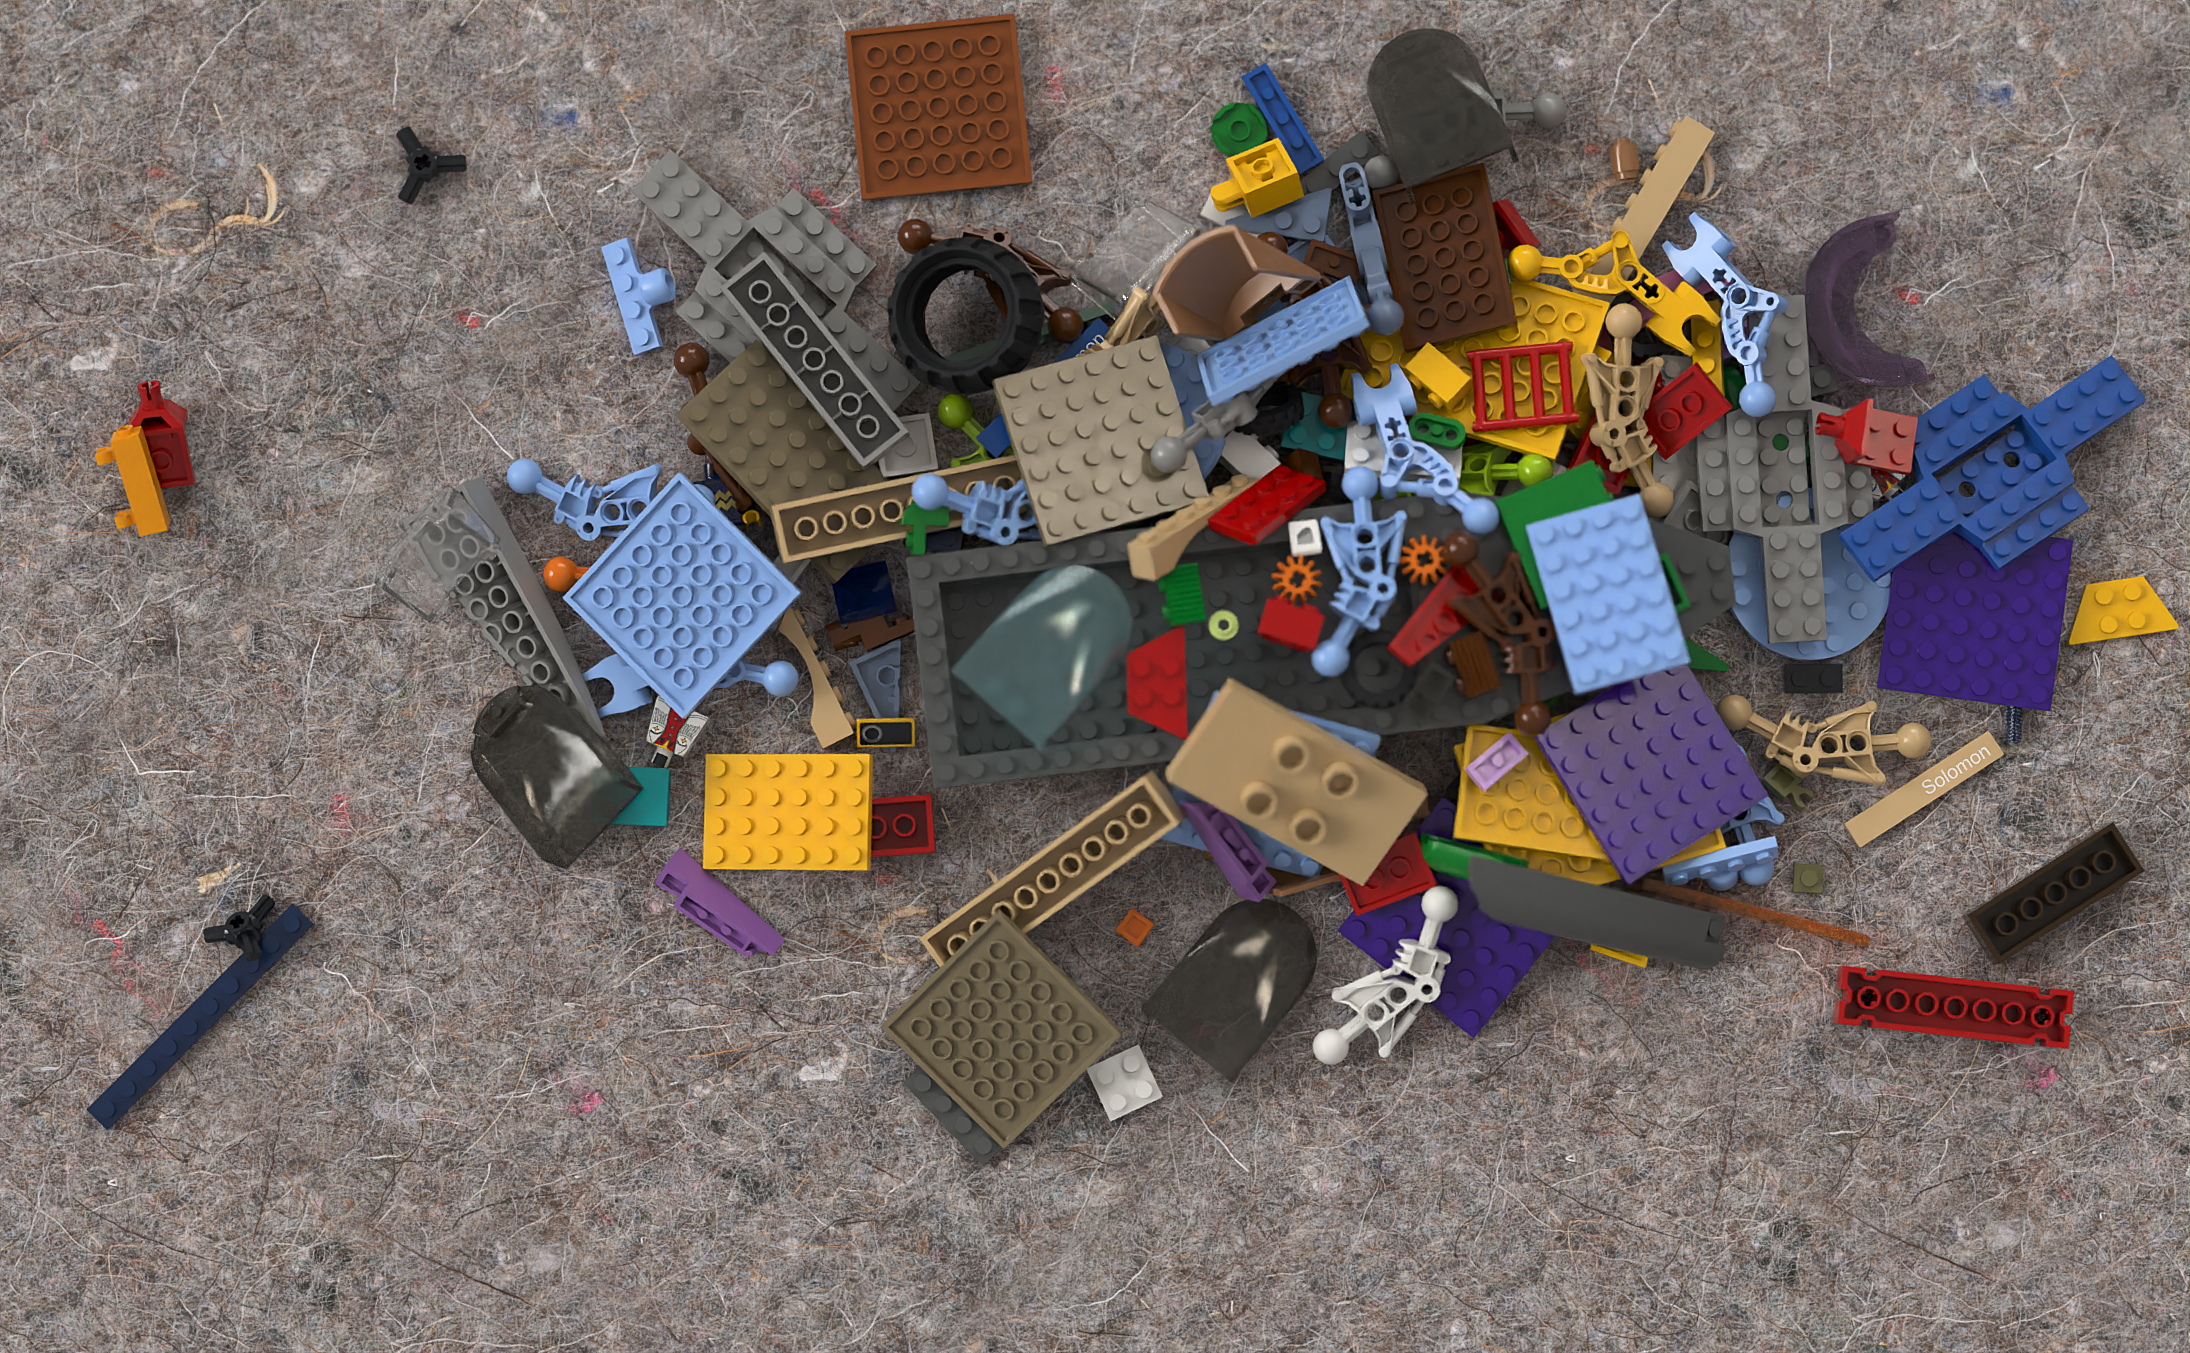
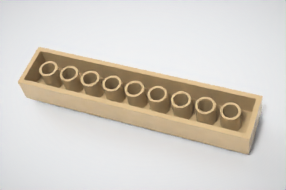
M1015 455L930 472L942 477L948 489L969 496L970 491L979 481H984L986 486L993 484L995 489L1002 487L1003 490H1009L1017 485L1016 482L1022 479ZM924 474L769 507L781 564L906 538V531H911V526H900V519L904 510L914 502L912 485L917 478ZM1026 504L1019 508L1018 514L1027 513ZM949 508V526L926 527L925 534L961 527L964 521V517H962L963 512Z
M1152 770L919 939L939 967H941L999 909L1026 934L1187 817Z

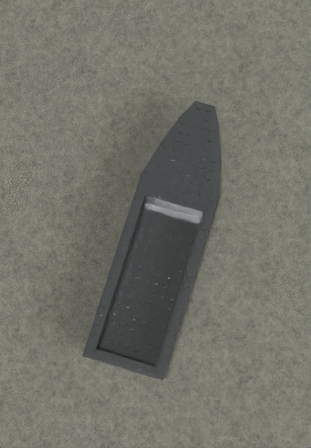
M1464 492L1472 499L1486 498L1492 501L1493 503L1496 500L1503 498L1499 496ZM1412 496L1371 501L1372 522L1388 520L1398 511L1406 513L1407 521L1401 549L1405 546L1413 550L1409 542L1410 539L1414 538L1418 545H1421V536L1426 535L1427 545H1430L1433 538L1438 539L1434 547L1437 550L1443 546L1444 540L1450 533L1464 530L1471 533L1477 539L1479 544L1477 557L1493 578L1502 569L1505 556L1513 552L1500 519L1493 531L1484 535H1476L1466 528L1460 511L1452 505H1439L1435 502L1434 498ZM1353 504L1303 509L1255 546L1209 529L1207 524L1195 534L1179 556L1175 566L1197 563L1206 623L1185 626L1188 738L1206 713L1215 691L1220 692L1229 678L1287 710L1370 731L1380 736L1483 724L1515 712L1523 703L1521 674L1502 673V670L1509 668L1507 663L1501 662V660L1508 658V654L1500 652L1499 641L1493 636H1487L1484 632L1483 634L1502 687L1470 699H1466L1465 694H1459L1454 678L1459 676L1455 666H1449L1445 650L1449 649L1447 645L1449 642L1481 631L1471 622H1468L1417 661L1418 674L1416 683L1411 692L1401 702L1391 707L1380 709L1363 706L1352 699L1342 686L1340 675L1333 677L1321 675L1312 664V654L1256 637L1268 598L1274 599L1275 595L1280 596L1284 591L1283 588L1278 591L1273 590V585L1282 582L1273 579V573L1284 574L1278 569V563L1281 562L1288 568L1287 557L1289 556L1293 558L1295 565L1298 563L1299 556L1294 557L1292 555L1288 525L1290 522L1315 519L1318 522L1322 553L1304 555L1302 565L1306 567L1311 560L1314 561L1315 564L1309 571L1320 570L1321 575L1312 580L1319 581L1322 585L1321 588L1310 587L1317 594L1314 599L1305 593L1307 598L1306 605L1319 608V614L1325 616L1315 648L1321 642L1332 639L1342 618L1331 609L1329 603L1338 602L1334 595L1335 593H1342L1339 586L1343 582V577L1340 570L1336 568L1324 532L1321 530L1320 521L1323 517H1329L1337 523L1355 524ZM1648 521L1658 556L1664 553L1668 554L1691 605L1687 613L1677 616L1684 639L1736 605L1729 546L1667 524ZM1153 528L1087 535L1048 547H1044L1042 541L906 557L934 790L1173 761L1187 739H1181L1128 714L1126 655L1175 629L1171 628L1170 621L1164 622L1162 605L1167 604L1165 593H1159L1158 581L1132 575L1127 544L1138 538L1139 534ZM1361 535L1357 541L1367 545L1373 539L1369 535ZM1390 544L1380 555L1381 572L1384 576L1388 575L1389 565L1387 560ZM1402 551L1400 553V558L1409 557ZM1424 554L1422 557H1416V560H1420L1418 563L1420 567H1424L1426 564L1431 566L1432 563L1428 561L1430 556ZM1449 562L1446 564H1439L1446 570H1448L1451 567V564ZM1364 563L1360 566V569L1365 573H1370L1375 569V566L1371 563ZM1399 563L1395 568L1394 574L1396 599L1393 605L1388 608L1384 617L1381 616L1379 629L1398 634L1443 575L1435 571L1439 579L1438 582H1432L1428 575L1427 585L1422 586L1421 576H1418L1417 580L1411 583L1410 578L1414 573L1411 571L1406 575L1402 574V570L1408 567L1409 564ZM1294 573L1292 580L1289 581L1292 586L1296 584V588L1301 587L1302 581L1305 580L1302 575L1298 577V573ZM1353 579V586L1370 590ZM1519 590V600L1535 620L1529 605L1525 604ZM1288 594L1286 598L1290 599L1291 595ZM1296 596V602L1293 606L1302 608L1303 605L1300 602V598ZM1549 607L1539 611L1542 619H1547L1554 625ZM1218 611H1229L1237 618L1238 630L1228 640L1215 638L1209 630V621ZM1511 611L1508 616V622L1511 626L1515 627L1518 623V617ZM1221 620L1218 622V627L1220 630L1225 631L1229 628V623L1226 620ZM1358 627L1351 641L1356 636H1359L1360 634L1369 631V629H1362ZM1556 628V634L1552 640L1553 653H1551V660L1556 662V668L1550 671L1538 672L1540 702L1573 690ZM1501 634L1504 638H1510L1513 645L1525 642L1522 634ZM1371 645L1363 649L1356 658L1354 664L1355 677L1358 683L1367 691L1386 693L1394 689L1401 681L1403 663L1386 649L1387 646Z

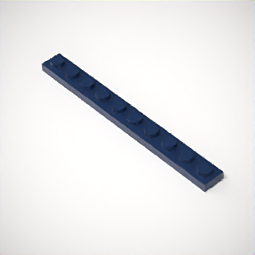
M291 904L262 933V938L258 943L262 951V955L259 956L260 960L249 962L246 960L244 953H242L86 1110L106 1130H109L314 923L295 904Z

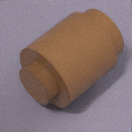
M1630 138L1614 140L1613 146L1608 147L1611 171L1615 175L1616 181L1638 178L1640 164L1637 144L1630 143Z

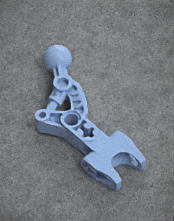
M1694 211L1689 216L1690 222L1697 232L1694 245L1687 250H1682L1673 242L1666 240L1662 247L1670 259L1673 268L1686 282L1697 288L1706 279L1712 288L1723 298L1724 303L1720 312L1726 345L1730 354L1744 365L1747 385L1740 392L1739 403L1747 415L1763 417L1772 411L1776 402V395L1773 389L1763 380L1761 365H1763L1767 356L1764 347L1771 334L1768 330L1775 315L1783 314L1788 309V301L1778 294L1755 288L1727 258L1728 254L1736 247V244L1723 230ZM1725 278L1728 280V282L1732 283V285L1726 284ZM1746 291V300L1740 304V296ZM1752 313H1764L1759 326H1754L1747 340L1744 331L1745 317Z
M1398 363L1389 365L1390 383L1383 388L1368 386L1359 372L1351 374L1354 412L1358 424L1361 427L1375 423L1385 455L1380 477L1381 496L1384 499H1393L1399 491L1417 493V497L1434 498L1435 502L1439 505H1452L1460 511L1464 525L1470 532L1476 535H1484L1493 531L1499 522L1500 516L1495 504L1486 498L1472 499L1458 489V481L1456 480L1453 467L1426 444L1411 440L1404 416L1417 413L1416 402L1411 385ZM1393 431H1394V434L1397 435V438H1396V439H1394ZM1402 454L1406 457L1398 458L1396 455ZM1414 468H1421L1434 477V480L1418 479V482L1405 481L1408 473Z
M618 653L603 659L596 666L582 674L585 681L603 677L608 679L614 686L615 694L612 701L597 710L600 718L615 713L633 711L653 702L648 690L650 685ZM743 657L715 688L731 687L739 681L747 680L763 684L765 689L776 697H785L796 689L799 682L798 673L792 664L784 660L774 661L767 667L750 664Z

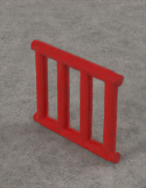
M1553 342L1467 351L1468 362L1471 361L1476 417V422H1473L1472 431L1491 432L1579 423L1578 412L1574 411L1570 352L1573 349V342ZM1558 354L1563 413L1545 415L1541 355ZM1529 357L1534 416L1516 417L1512 358ZM1500 359L1505 419L1487 420L1483 361Z

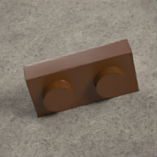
M1315 239L1311 240L1303 264L1312 269L1320 265L1324 269L1325 276L1336 280L1350 276L1356 286L1360 277L1356 254Z

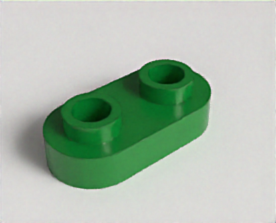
M1418 413L1409 422V433L1415 442L1454 451L1461 448L1466 441L1465 428L1457 420L1429 413ZM1426 427L1429 431L1422 434L1419 432V429ZM1449 434L1457 436L1454 440H1448L1446 437Z

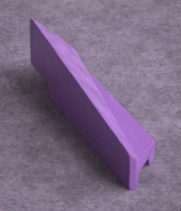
M1181 802L1179 804L1180 808L1238 896L1260 902L1277 881L1265 870L1269 863L1232 815L1208 802Z
M683 849L677 850L654 883L679 897L673 907L744 956H753L757 951H766L770 955H774L784 942V938L707 870L703 869Z

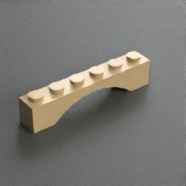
M1245 474L1235 475L1226 484L1215 487L1213 492L1208 494L1209 497L1196 499L1195 503L1187 508L1178 510L1169 519L1160 521L1153 529L1139 534L1138 538L1127 544L1132 575L1155 581L1173 570L1188 542L1208 524V518L1260 479L1250 478Z
M790 606L777 631L790 640L799 650L807 664L814 691L813 712L810 724L822 748L826 750L854 736L853 728L857 727L850 711L844 713L840 705L844 699L837 685L831 687L827 677L831 676V672L824 660L819 662L814 653L819 648L812 634L806 636L801 627L806 622L799 608L793 611Z

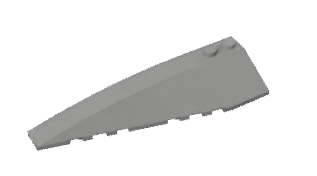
M482 477L462 483L402 521L431 574L436 579L442 577L448 586L446 591L453 599L457 598L466 608L464 612L471 620L475 619L483 628L482 633L512 667H517L523 674L522 679L529 687L533 686L542 696L541 701L547 708L551 707L559 716L558 721L581 748L606 735L585 680L554 611Z

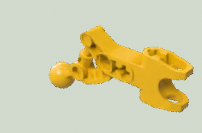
M1623 230L1614 232L1611 240L1595 249L1589 247L1577 255L1570 254L1563 258L1542 256L1536 247L1527 244L1514 248L1507 259V266L1511 275L1522 281L1532 280L1540 273L1561 275L1563 279L1568 281L1570 286L1587 293L1605 296H1618L1624 292L1630 293L1654 314L1645 324V327L1663 343L1681 351L1688 357L1693 355L1695 349L1682 334L1684 322L1690 318H1700L1710 325L1717 327L1722 320L1711 309L1704 297L1686 282L1682 281L1672 292L1641 266L1629 235ZM1613 252L1614 267L1611 273L1607 275H1593L1585 272L1588 268L1599 263V258ZM1631 267L1636 270L1638 276L1633 281H1626L1621 277L1622 270ZM1642 277L1646 278L1643 285L1648 289L1657 288V298L1651 296L1647 299L1645 297L1646 290L1642 286H1639L1638 290L1634 289L1639 285Z

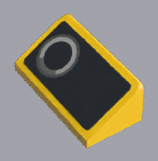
M914 717L857 718V747L915 746Z

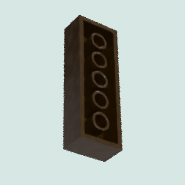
M2113 822L2107 823L1962 915V918L1993 965L2000 964L2143 873L2144 869Z

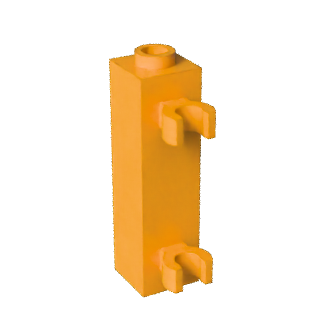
M133 425L121 426L116 429V432H113L110 441L112 446L98 448L95 454L98 465L117 461L131 510L116 512L117 517L114 519L117 529L136 524L140 537L167 531L171 520L142 426L133 428Z

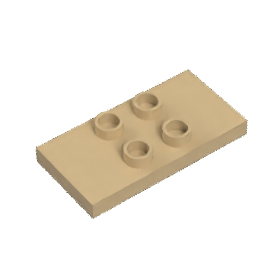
M1231 678L1228 679L1166 769L1167 779L1172 784L1362 886L1428 795L1424 784Z

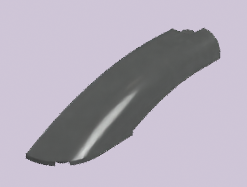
M1470 855L1469 884L1471 891L1476 894L1479 908L1495 921L1697 969L1707 970L1714 967L1724 955L1726 946L1720 945L1719 942L1726 916Z

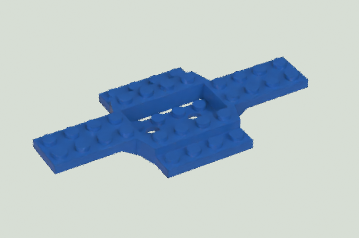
M2112 355L2030 409L2007 393L2003 392L2000 394L1984 374L1918 417L1912 468L1918 483L1840 533L1838 539L1873 583L1940 538L1954 532L1980 549L1998 572L2088 512L2090 507L2073 487L2075 480L2066 457L2076 448L2143 405L2147 399ZM2014 425L2013 431H2011L2004 437L2000 438L1999 440H1997L1996 442H1994L1993 444H1991L1990 446H1988L1987 448H1985L1984 450H1982L1981 452H1979L1978 454H1976L1960 466L1956 467L1940 479L1936 480L1934 478L1935 476H1937L1938 474H1940L1941 472H1943L1944 470H1946L1947 468H1949L1965 456L1969 455L1970 453H1972L1973 451H1975L1976 449H1978L1979 447H1981L1982 445H1984L1985 443H1987L1988 441H1990L1991 439H1993L1994 437H1996L1997 435H1999L2000 433ZM2007 454L2016 455L2019 459V465L2014 468L2008 467L2004 463V456ZM1964 483L1970 484L1974 488V495L1972 497L1962 496L1958 490L1959 486Z

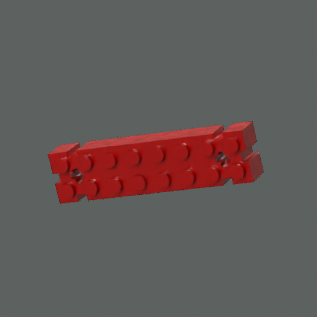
M1838 966L1836 989L1843 990L1842 1000L1835 1001L1833 1024L1861 1026V1020H1868L1867 1028L2022 1045H2034L2035 1039H2040V1047L2069 1049L2071 1026L2064 1025L2065 1014H2072L2074 991L2050 988L2045 989V995L2039 994L2040 987L1880 969L1873 970L1872 976L1866 975V968ZM1866 990H1868V995H1872L1873 1000L1864 1005L1865 1001H1861V994H1865ZM2041 1009L2042 1012L2040 1014H2045V1020L2040 1021L2038 1024L2036 1023L2038 1020L2034 1019V1014L2039 1013Z

